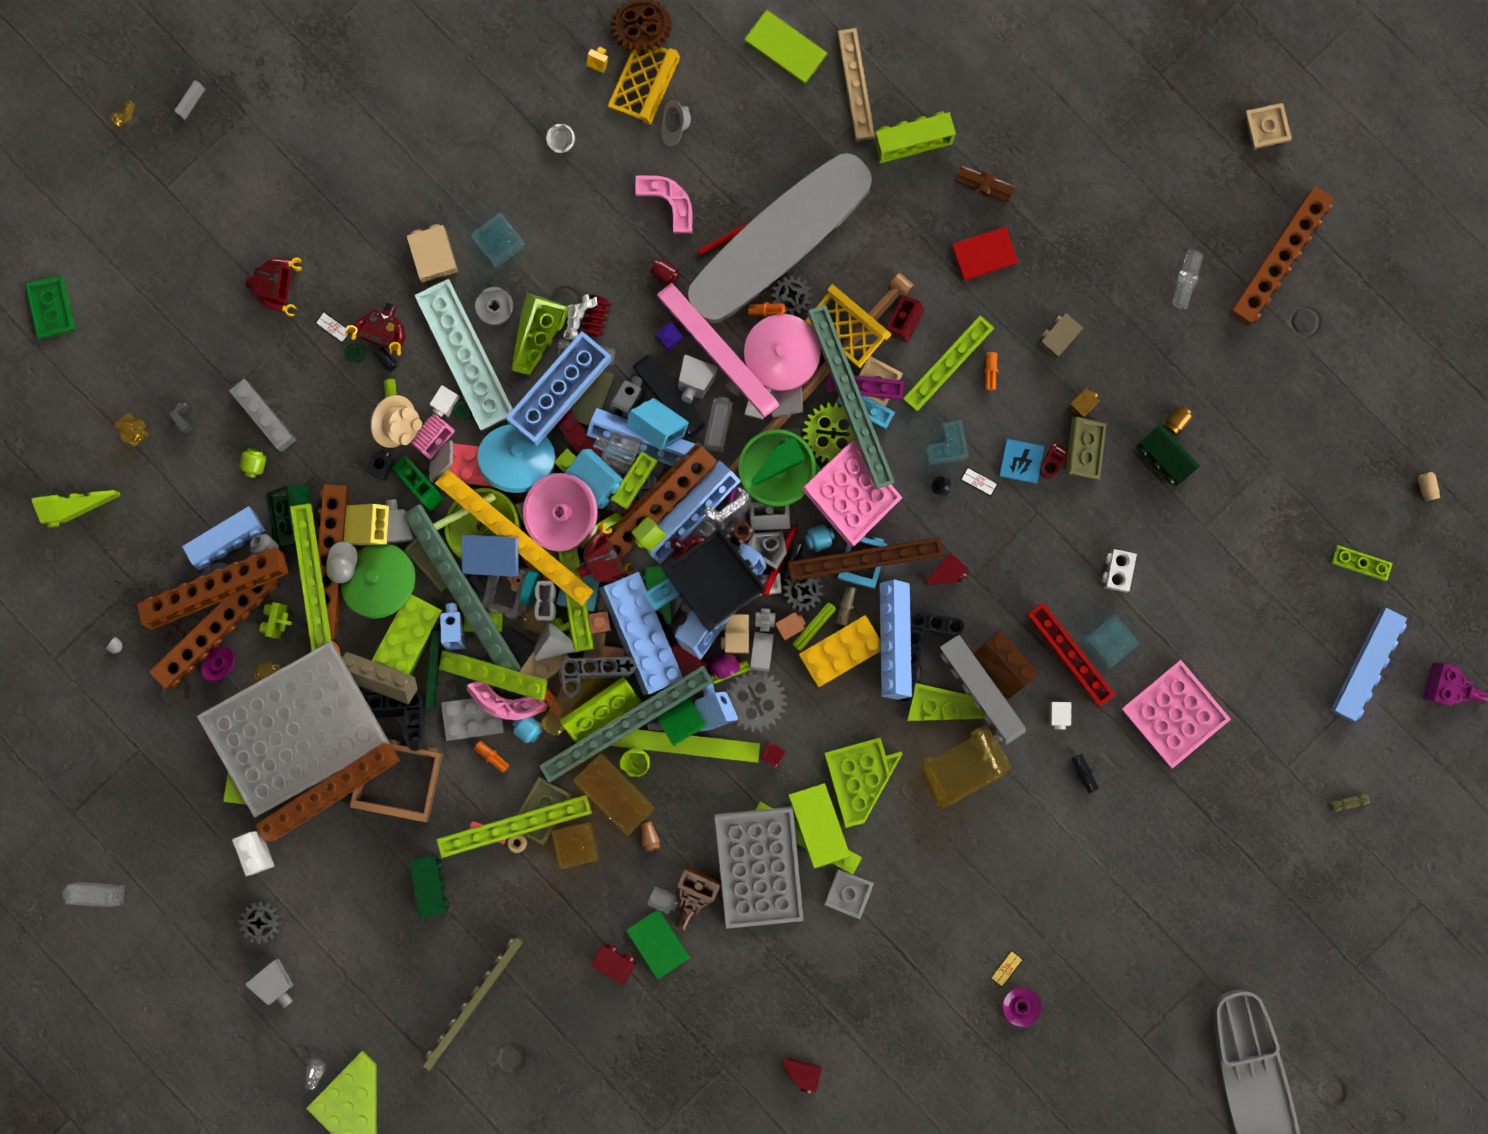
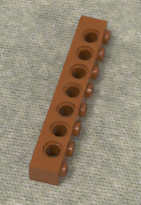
M1316 186L1309 191L1229 312V315L1246 326H1249L1252 322L1255 324L1261 316L1259 311L1262 307H1267L1272 299L1269 296L1281 286L1280 279L1282 276L1286 277L1292 269L1290 264L1293 260H1298L1302 254L1300 249L1303 245L1307 246L1312 239L1311 232L1313 229L1317 230L1323 222L1321 217L1323 214L1327 215L1333 207L1330 204L1334 199L1332 196ZM1310 207H1314L1317 210V214H1312ZM1299 223H1305L1307 230L1301 229ZM1289 238H1294L1297 245H1292L1289 242ZM1279 253L1284 254L1287 260L1282 261L1279 258ZM1269 269L1276 271V277L1269 274ZM1258 285H1264L1266 287V292H1261L1258 288ZM1248 300H1253L1256 303V308L1250 307Z
M699 442L612 527L611 533L605 534V536L608 535L612 545L618 546L616 552L620 559L624 555H628L636 544L634 542L636 537L632 533L629 538H623V534L628 531L632 532L638 526L636 522L639 518L646 519L650 517L658 525L661 518L665 514H669L674 509V505L679 500H683L687 496L688 491L693 486H697L701 482L702 477L715 468L717 460ZM694 463H699L698 469L691 470V466ZM680 477H686L684 483H677ZM668 490H671V496L667 498L664 497V493ZM652 505H659L657 510L650 511Z
M324 484L323 489L320 490L322 508L318 510V519L321 520L320 527H317L316 537L319 538L318 553L322 580L327 576L324 561L328 558V553L331 549L327 548L326 541L329 538H333L334 544L344 540L346 506L349 505L350 488L348 486ZM336 500L338 503L336 509L330 510V502ZM335 519V521H336L335 527L332 528V529H329V528H328V522H329V520ZM331 580L328 586L323 585L324 594L328 595L330 599L326 607L331 639L337 640L341 583Z
M276 547L267 548L262 553L250 555L247 559L240 562H233L228 567L214 570L211 574L197 577L189 583L180 584L175 589L166 590L158 596L146 598L143 602L137 604L141 624L153 630L289 574L284 553Z
M277 578L262 584V590L258 593L252 588L223 600L149 673L165 689L176 688L182 682L180 679L185 674L189 675L196 668L195 664L199 661H204L209 656L208 652L213 647L217 648L223 642L222 638L226 634L230 635L237 629L236 625L241 620L245 621L251 615L250 611L254 607L258 608L265 601L264 598L279 588L278 584L281 581ZM247 596L248 604L242 606L241 598ZM232 609L235 615L229 620L227 612ZM216 623H219L221 626L218 633L213 631V626ZM204 636L207 642L201 647L199 639ZM188 650H191L193 653L190 660L185 658V653ZM176 663L179 669L177 673L173 674L171 667Z
M380 744L257 823L256 827L263 841L275 842L400 762L392 745Z

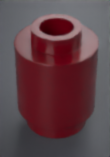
M657 259L650 270L654 277L668 285L671 282L674 284L680 275L677 273L678 268L663 259Z

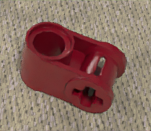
M1056 441L1052 444L1040 467L1039 473L1045 479L1053 478L1067 460L1068 450L1057 445L1058 442ZM1045 466H1052L1054 472L1047 473L1045 470Z

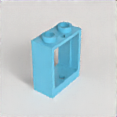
M864 536L859 541L874 547L887 546L883 539L873 537L872 540ZM847 544L845 552H850L852 547ZM881 567L875 568L872 579L848 572L839 573L837 579L874 590Z

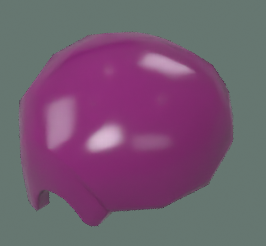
M726 653L715 657L709 669L714 678L716 675L718 679H725L738 672L741 666L734 655Z

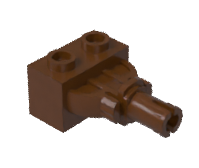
M687 865L677 886L680 888L681 898L678 906L682 907L684 901H686L675 924L678 928H680L683 920H685L681 929L687 930L696 907L698 906L695 914L699 915L702 908H705L710 902H714L722 885L721 880Z

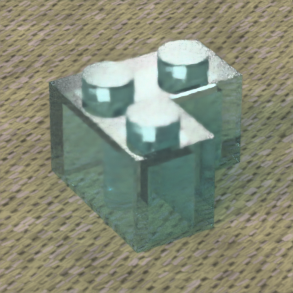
M962 420L943 423L941 429L944 442L927 445L926 447L929 467L966 461L969 458Z

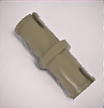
M845 586L842 602H839L838 605L840 609L835 623L848 625L851 609H854L852 605L857 591L856 588Z

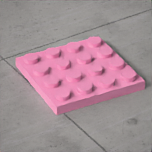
M854 440L850 441L801 488L850 547L855 546L902 499L901 495L892 485L875 490L859 446Z
M1182 660L1176 662L1121 708L1171 769L1231 720Z

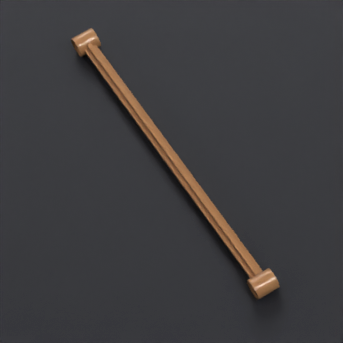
M898 273L890 282L889 286L891 289L868 313L876 321L899 296H906L913 288L914 284L901 273ZM861 323L856 326L853 333L862 332ZM863 336L853 337L854 346ZM850 337L841 343L842 348L850 347ZM826 361L819 367L811 379L802 386L803 402L830 373ZM792 414L789 417L773 418L762 432L780 429ZM740 456L729 467L736 476L739 474Z

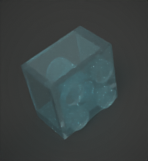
M501 212L470 235L496 270L526 247L522 238Z
M1116 614L1111 615L1083 639L1107 669L1112 668L1141 644Z

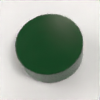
M352 343L346 347L345 356L350 362L359 363L364 359L365 351L361 345Z
M459 401L454 405L453 414L457 419L465 421L472 416L466 401Z

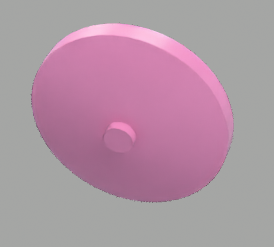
M788 314L772 315L758 322L750 331L744 347V358L747 368L764 387L777 391L793 390L809 381L816 372L821 357L820 345L812 327L801 318Z
M563 473L547 475L538 480L526 496L523 507L525 527L531 538L546 549L553 551L574 549L583 544L594 530L597 520V503L594 494L589 486L576 476Z

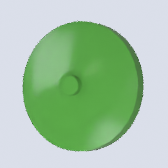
M768 430L756 435L746 444L739 459V476L746 492L759 503L773 507L787 506L800 500L806 495L801 488L815 476L816 472L815 458L809 445L800 436L786 430ZM789 437L790 439L795 438L805 456V462L753 487L751 480L776 447L780 445L779 442Z
M387 543L386 545H369L357 552L358 560L353 577L349 581L341 583L342 595L346 604L357 614L373 619L383 618L398 611L411 596L415 585L414 565L405 552L392 544Z

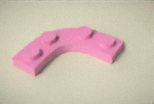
M636 176V196L662 197L669 202L673 210V233H692V206L687 193L675 181L662 176Z
M476 681L467 685L466 690L486 713L502 719H525L546 711L547 708L543 700L528 696L516 700L502 698L486 683Z

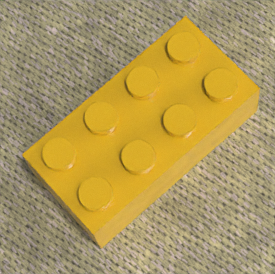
M865 615L799 654V657L819 688L881 651V640Z

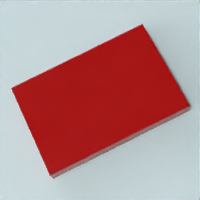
M1006 227L952 244L964 281L1018 264Z

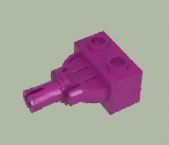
M1432 663L1423 700L1445 706H1452V704L1459 702L1466 704L1469 702L1467 699L1485 704L1488 699L1483 697H1488V692L1468 686L1473 685V682L1467 680L1460 673L1461 668L1445 663Z

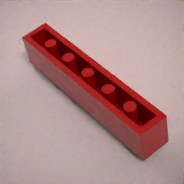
M1044 602L1025 615L1096 707L1102 706L1116 695Z

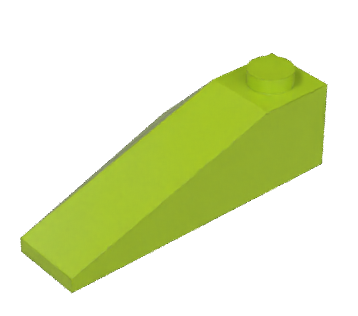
M527 293L521 311L512 371L527 375L531 374L542 358V353L546 347L550 346L557 331H560L564 326L569 307Z

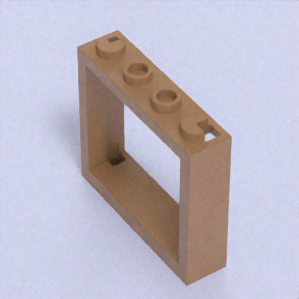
M389 739L388 744H391L394 750L435 758L424 812L362 801L361 796L364 785L353 791L350 807L429 822L443 753H439L438 748L427 747V750L412 751L408 746L400 745L401 741Z

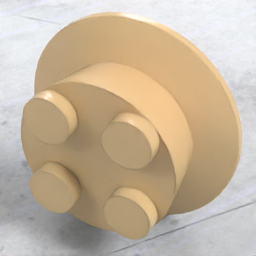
M392 395L383 399L373 411L370 423L371 433L378 444L387 448L408 445L421 429L422 421L407 398L400 395Z

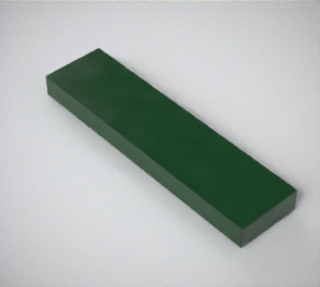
M432 630L425 708H436L438 668L441 654L440 631Z

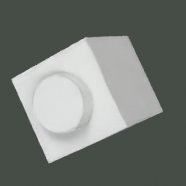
M441 385L430 403V406L434 408L432 412L440 417L443 415L449 417L460 397Z
M1049 702V725L1054 726V729L1066 730V726H1071V702Z

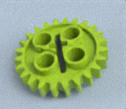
M827 402V408L820 404L821 410L818 411L814 408L815 415L808 414L811 420L804 421L808 428L802 429V431L807 432L803 439H808L807 444L811 446L812 452H816L814 458L822 456L821 462H824L826 458H828V461L832 460L843 449L837 447L836 442L838 439H846L847 444L852 440L857 443L850 423L846 429H840L838 426L840 420H848L843 405L838 407L837 402H835L834 407H831V404ZM821 418H829L830 425L828 427H821L819 424ZM832 428H835L837 432H849L850 436L836 434L834 438H831L830 434L817 433L816 430L831 431ZM821 436L827 437V445L819 446L817 443L818 438Z

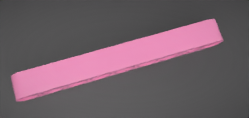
M670 283L657 294V297L764 418L779 406V403L674 284Z

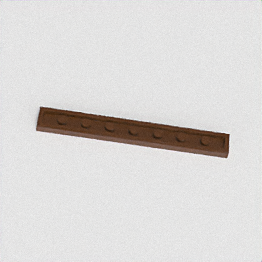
M940 537L791 561L788 562L790 580L797 581L942 557L943 551Z

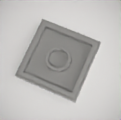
M837 869L824 905L860 919L874 883Z

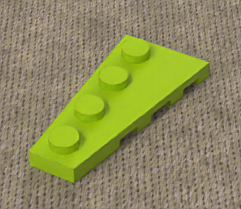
M916 683L907 721L984 719L983 716L985 714L981 709H976L972 702L974 700L972 695Z

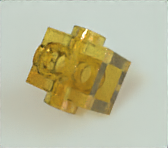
M130 412L114 424L120 432L118 436L124 443L129 442L134 447L149 435L145 430L147 425L140 418H135Z

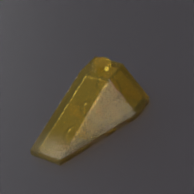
M585 664L584 670L587 673H592V667ZM609 678L580 679L579 692L570 699L564 698L559 693L539 727L556 737L565 730L559 720L611 686L613 682ZM566 684V691L574 693V687L571 684Z

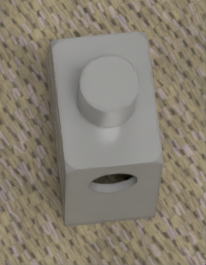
M685 355L677 388L683 392L681 399L687 403H691L694 397L702 399L715 381L719 367Z
M396 499L386 500V506H389L387 543L414 541L413 530L403 516L407 511L405 509L398 510Z
M279 959L274 960L245 984L267 1005H271L277 1000L285 1008L293 1002L287 994V991L293 987V983Z

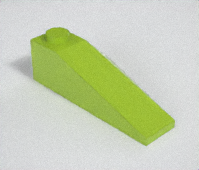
M115 490L87 493L88 496L85 497L84 494L75 493L70 494L68 498L52 495L32 498V503L40 523L51 528L59 527V523H66L120 497V492Z

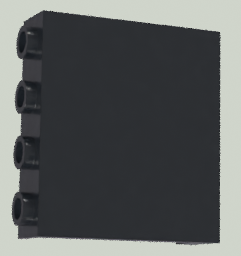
M716 526L714 533L670 564L666 562L661 566L663 573L708 632L765 592L764 584H766L760 574L756 575L753 572L754 566L748 559H743L741 556L743 552L737 544L733 545L730 542L731 536L726 529L721 530L719 526Z

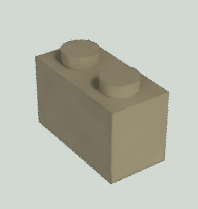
M1067 313L1063 317L1059 315L1052 323L1054 325L1052 330L1049 331L1047 329L1040 337L1042 341L1039 345L1055 359L1060 356L1083 329Z

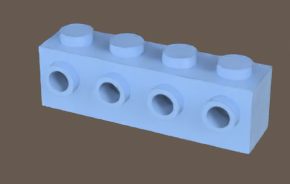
M248 506L182 547L195 568L198 570L206 569L214 561L226 557L232 550L241 548L244 543L260 535L265 529L256 513Z

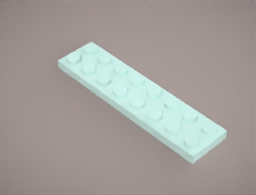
M447 279L416 294L415 298L480 430L483 431L506 420V417L513 408L450 280Z

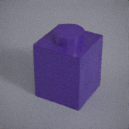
M671 322L656 333L657 339L668 352L683 342L682 335Z

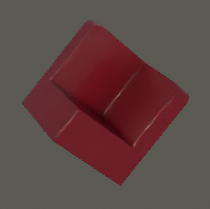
M769 741L759 758L777 767L786 751Z

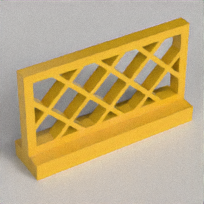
M655 46L654 52L648 49L649 53L640 57L637 55V51L634 50L629 56L608 107L643 120L644 123L651 125L680 59L677 50L671 48L668 50ZM660 52L664 53V59L656 63L653 55ZM651 57L654 64L644 68L641 61ZM639 62L642 70L632 74L630 71L631 66ZM656 68V77L648 80L646 72ZM644 73L646 81L636 85L634 77ZM632 79L634 87L624 91V82ZM648 85L650 88L649 93L641 97L638 89ZM636 90L639 98L629 102L626 94ZM625 97L626 104L622 106L614 105L617 98ZM641 102L643 107L639 114L633 112L631 106Z
M832 284L828 288L829 293L817 307L826 305L831 298L835 301L836 309L828 311L829 314L836 313V322L833 324L836 326L839 340L840 338L850 337V347L843 348L844 353L858 367H861L884 339L887 340L892 334ZM839 312H848L849 321L840 322ZM808 317L805 321L812 327ZM861 323L862 332L853 333V324ZM849 324L850 334L840 335V325ZM874 334L878 337L873 344L867 345L866 335ZM863 336V345L854 346L853 337ZM863 349V356L857 361L854 358V350Z

